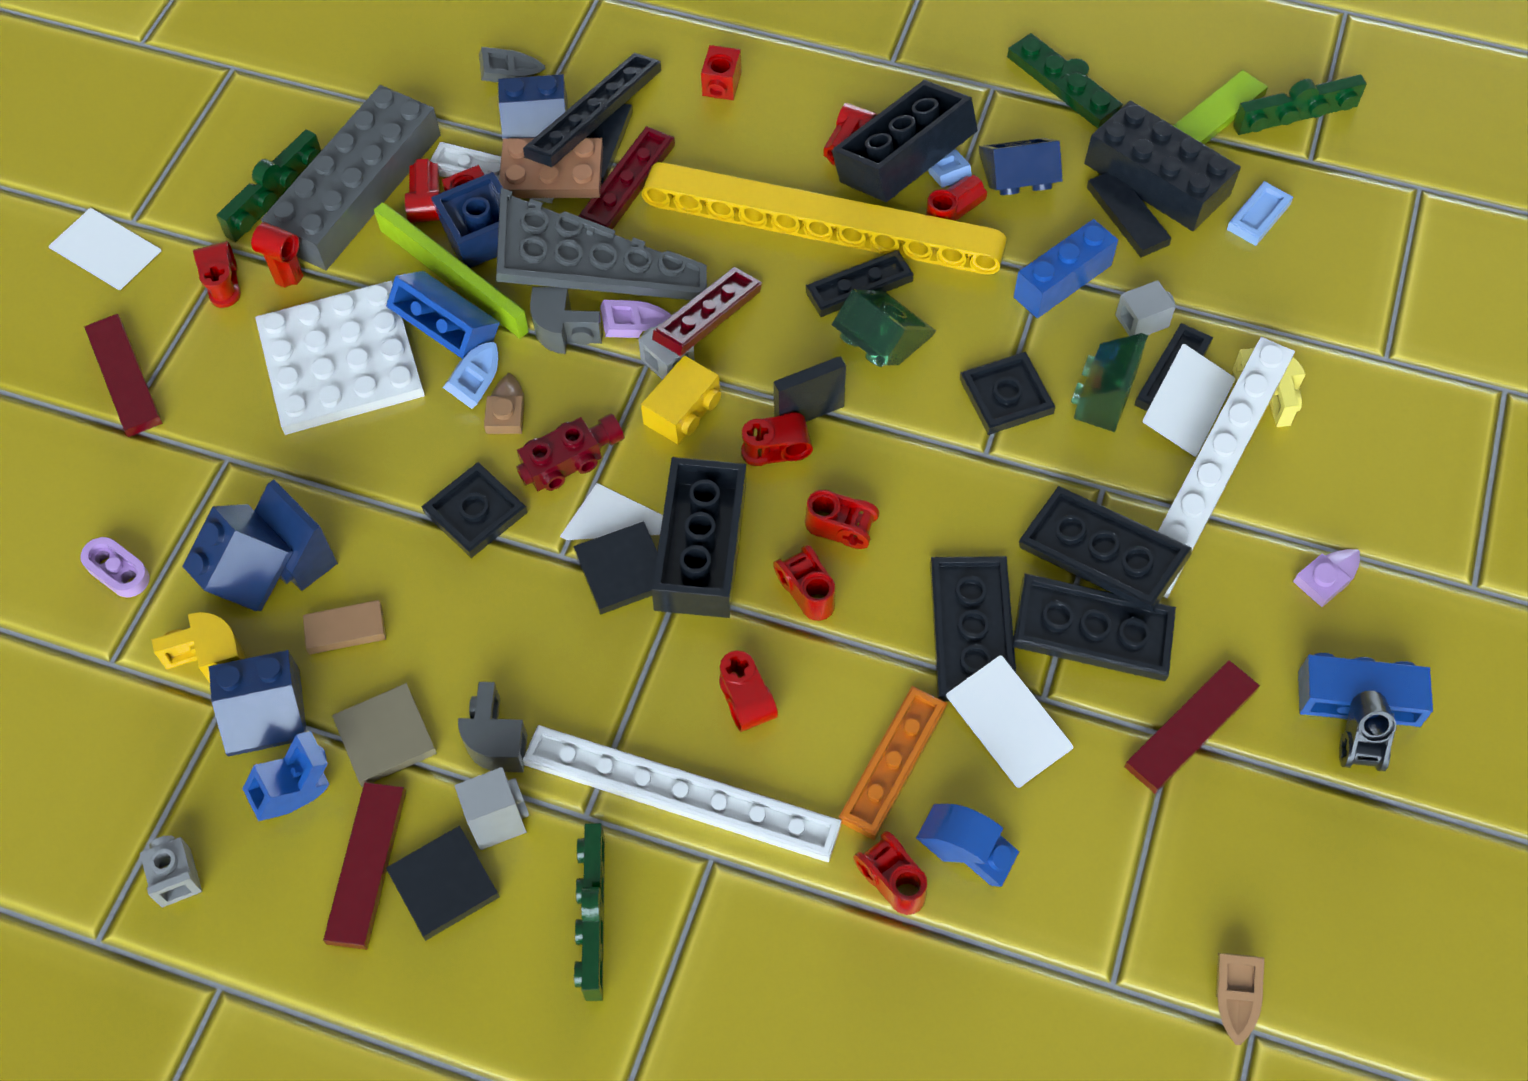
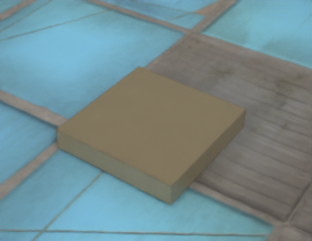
M407 683L332 715L357 779L362 787L364 782H375L437 754Z

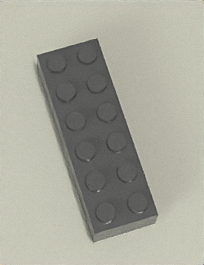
M379 85L261 219L262 223L266 222L296 234L300 242L297 257L326 271L375 214L374 208L382 202L384 203L409 174V166L413 165L416 159H421L441 136L434 108Z

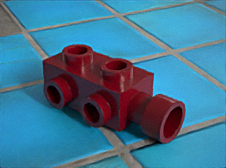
M612 413L599 419L598 424L591 428H588L582 417L572 422L561 424L549 434L541 438L532 439L523 447L517 449L521 464L516 466V469L526 486L533 483L537 492L544 488L552 491L561 487L565 482V477L576 471L580 474L592 471L597 466L598 460L602 458L600 447L608 443L612 446L625 439Z

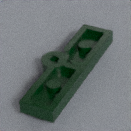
M1032 33L1008 48L1007 58L1099 129L1122 108L1123 103L1088 77L1089 66L1082 59L1075 58L1067 61Z
M1361 74L1315 85L1311 79H1303L1291 87L1289 91L1290 97L1285 93H1280L1240 103L1233 127L1238 135L1250 132H1259L1275 126L1289 125L1304 119L1318 118L1333 112L1350 110L1358 107L1367 83Z
M305 129L272 162L262 159L255 165L252 179L256 185L249 183L216 215L225 237L236 243L245 233L252 229L253 225L270 210L322 151L316 134Z
M601 823L585 824L584 838L577 839L578 864L584 863V878H577L576 901L577 904H581L582 919H576L575 942L576 945H582V961H575L574 984L575 988H581L586 1001H603L605 835Z

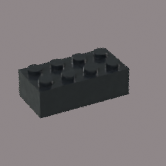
M923 80L832 149L840 183L885 203L978 131L972 97Z
M1131 100L1091 135L1084 162L1085 165L1101 175L1108 172L1132 187L1141 200L1191 231L1198 228L1231 195L1241 169L1239 165Z
M671 458L652 584L654 611L730 618L746 493V464Z

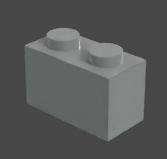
M503 767L454 785L466 821L480 850L527 833L522 819L529 816L516 778L507 780Z

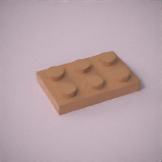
M534 138L503 139L499 182L504 189L512 191V196L516 198H600L603 159L602 138H585L553 167L524 158L523 148Z

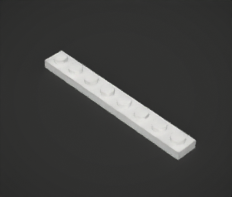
M1260 337L1158 532L1192 547L1193 550L1295 353L1294 350ZM1180 573L1177 575V577L1175 578V580L1173 581V583L1171 584V586L1169 587V589L1163 597H1169Z

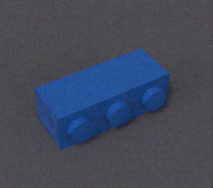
M1092 219L1018 271L1013 298L1038 319L1112 266L1118 239L1095 219Z
M425 271L396 275L386 305L393 312L462 359L475 347L493 342L500 324L499 321Z
M1317 653L1308 655L1298 671L1299 714L1348 719L1350 704L1353 698L1364 691H1376L1385 696L1395 718L1396 725L1421 727L1433 712L1430 667L1416 666L1408 661L1385 663L1375 662L1374 659L1369 657L1346 659L1337 658L1329 653ZM1372 715L1368 719L1377 717L1378 715Z

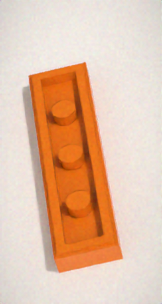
M914 686L910 688L839 815V820H842L841 824L875 841L947 708V702Z

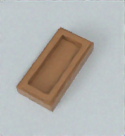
M379 600L303 615L305 644L309 655L386 640L383 610Z

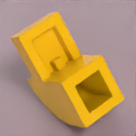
M198 612L188 614L190 628L171 630L164 636L151 639L154 653L166 669L197 660L199 669L209 683V666L246 659L243 647L230 626L222 618L210 613Z

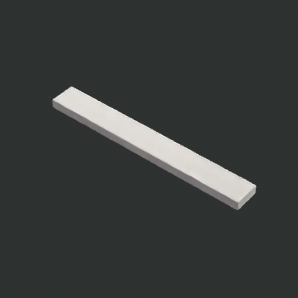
M540 725L537 726L523 758L525 766L825 862L830 861L842 820Z

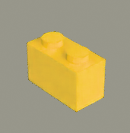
M684 355L641 403L643 424L678 445L686 435L690 436L694 433L702 416L708 410H713L719 403L721 398L719 375Z

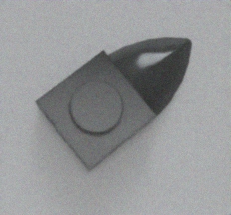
M481 47L479 53L482 81L498 82V79L528 77L545 70V65L521 52Z

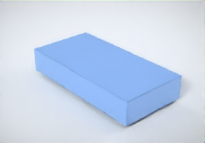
M1264 181L1231 219L1227 230L1256 246L1291 205L1293 196Z

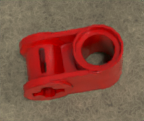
M224 241L194 249L193 255L199 279L202 285L207 288L211 303L219 308H227L234 305L239 300L241 292L236 272L237 263L230 243Z
M799 413L752 419L746 422L742 428L744 443L741 446V456L746 463L752 466H762L784 461H799L807 458L813 451L805 417ZM755 428L757 429V436H754ZM758 449H762L760 457L758 456Z
M818 490L810 494L807 499L805 526L811 534L817 537L840 542L851 548L864 549L868 547L871 540L869 532L872 523L877 521L880 513L875 505L865 500L849 498L829 490ZM824 511L829 513V515L821 516L815 512Z
M805 545L801 547L800 553L784 561L778 559L773 562L779 581L792 595L806 617L821 621L833 614L835 610V583L822 566L811 546ZM815 594H821L825 597L817 599L811 596Z
M738 650L726 654L720 663L721 674L719 684L738 730L743 732L778 718L774 698L769 688L764 684L753 658L746 652Z
M885 831L881 834V840L865 853H856L853 856L854 862L862 875L878 889L894 910L904 915L915 914L923 908L926 901L927 877L923 870L906 853L898 839L890 832ZM903 884H911L918 889V892L912 896H906L901 894L897 888Z

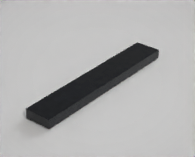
M633 53L523 148L524 158L553 167L660 73L661 61Z

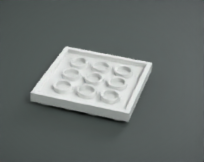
M392 281L255 317L281 428L285 435L425 396L403 319L386 307L392 288Z

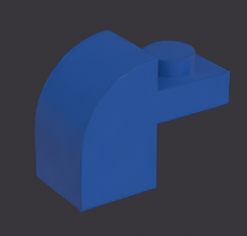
M311 731L296 734L283 759L253 766L242 789L258 821L289 814L314 801L329 786V782L324 774L328 764L324 749L317 744Z
M934 804L916 837L917 840L943 862L965 863L990 886H1003L1019 853L1013 845L1000 835L1003 830L1002 826L982 813L956 804Z

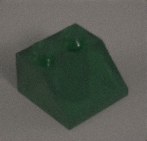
M853 289L831 324L841 332L840 338L854 347L859 346L866 352L865 357L879 367L900 365L936 332L935 329L887 292Z
M1139 333L1100 343L1095 357L1088 355L1082 372V376L1087 377L1085 384L1077 383L1071 403L1077 405L1074 419L1112 432L1116 431L1136 378L1148 335Z

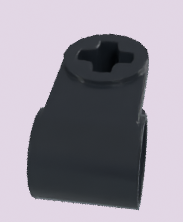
M1364 691L1353 698L1350 704L1345 732L1342 734L1339 746V760L1342 767L1350 768L1355 764L1374 766L1377 771L1387 770L1396 731V721L1385 696L1381 693ZM1372 715H1378L1377 717L1368 719Z

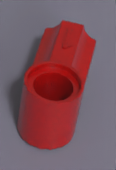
M845 103L839 112L836 128L824 146L823 156L832 165H835L832 149L877 116V113Z
M416 159V162L409 166V193H405V210L407 220L410 223L440 221L431 197L441 193L440 171L438 164L429 161V159Z
M975 175L971 177L966 176L947 190L933 191L928 197L926 215L954 221L958 220L986 200L987 191L983 186L982 180Z
M266 222L259 224L252 235V249L264 255L275 284L284 288L290 285H298L304 277L297 257L300 243L298 236Z

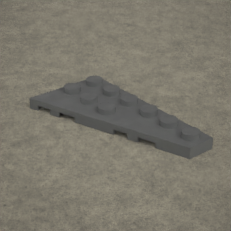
M501 187L496 268L497 282L685 300L694 299L707 288V269L703 263L668 250L663 253L646 247L645 242L633 237L632 241L619 237L615 235V230L565 211L560 214L543 208V203L531 198L529 202L512 196V191Z

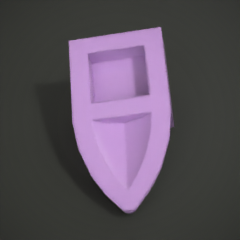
M603 300L600 306L605 337L639 338L643 331L655 327L659 323L662 324L672 316L658 306L641 301Z
M1346 549L1327 555L1322 553L1299 572L1293 582L1318 605L1323 607L1348 586L1354 578L1359 567L1360 551L1358 549Z

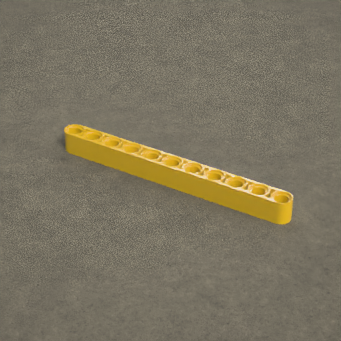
M658 162L651 167L641 194L646 203L656 208L882 254L898 250L903 258L980 274H994L999 271L1007 242L1004 233L994 228L669 163Z

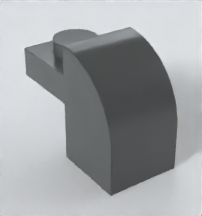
M532 287L530 302L532 321L536 337L545 348L556 353L566 354L567 343H577L580 345L590 343L602 344L603 329L600 311H571L568 288Z
M479 682L477 696H472L470 699V718H458V729L466 750L472 760L484 769L493 771L503 767L504 772L524 773L523 758L526 754L528 735L523 720L498 719L500 696L495 682Z

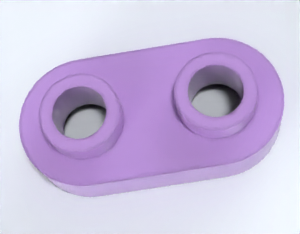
M107 537L96 538L88 542L82 549L81 562L88 572L117 595L133 597L143 592L148 586L150 576L143 563L114 540ZM109 558L105 563L100 564L102 560ZM130 578H134L131 582L126 583Z

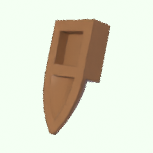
M507 373L495 386L491 396H487L484 421L486 434H522L524 395L520 384L511 373Z
M1218 952L1216 997L1218 998L1219 1013L1223 1026L1235 1045H1241L1255 1028L1260 1016L1263 1001L1264 958Z

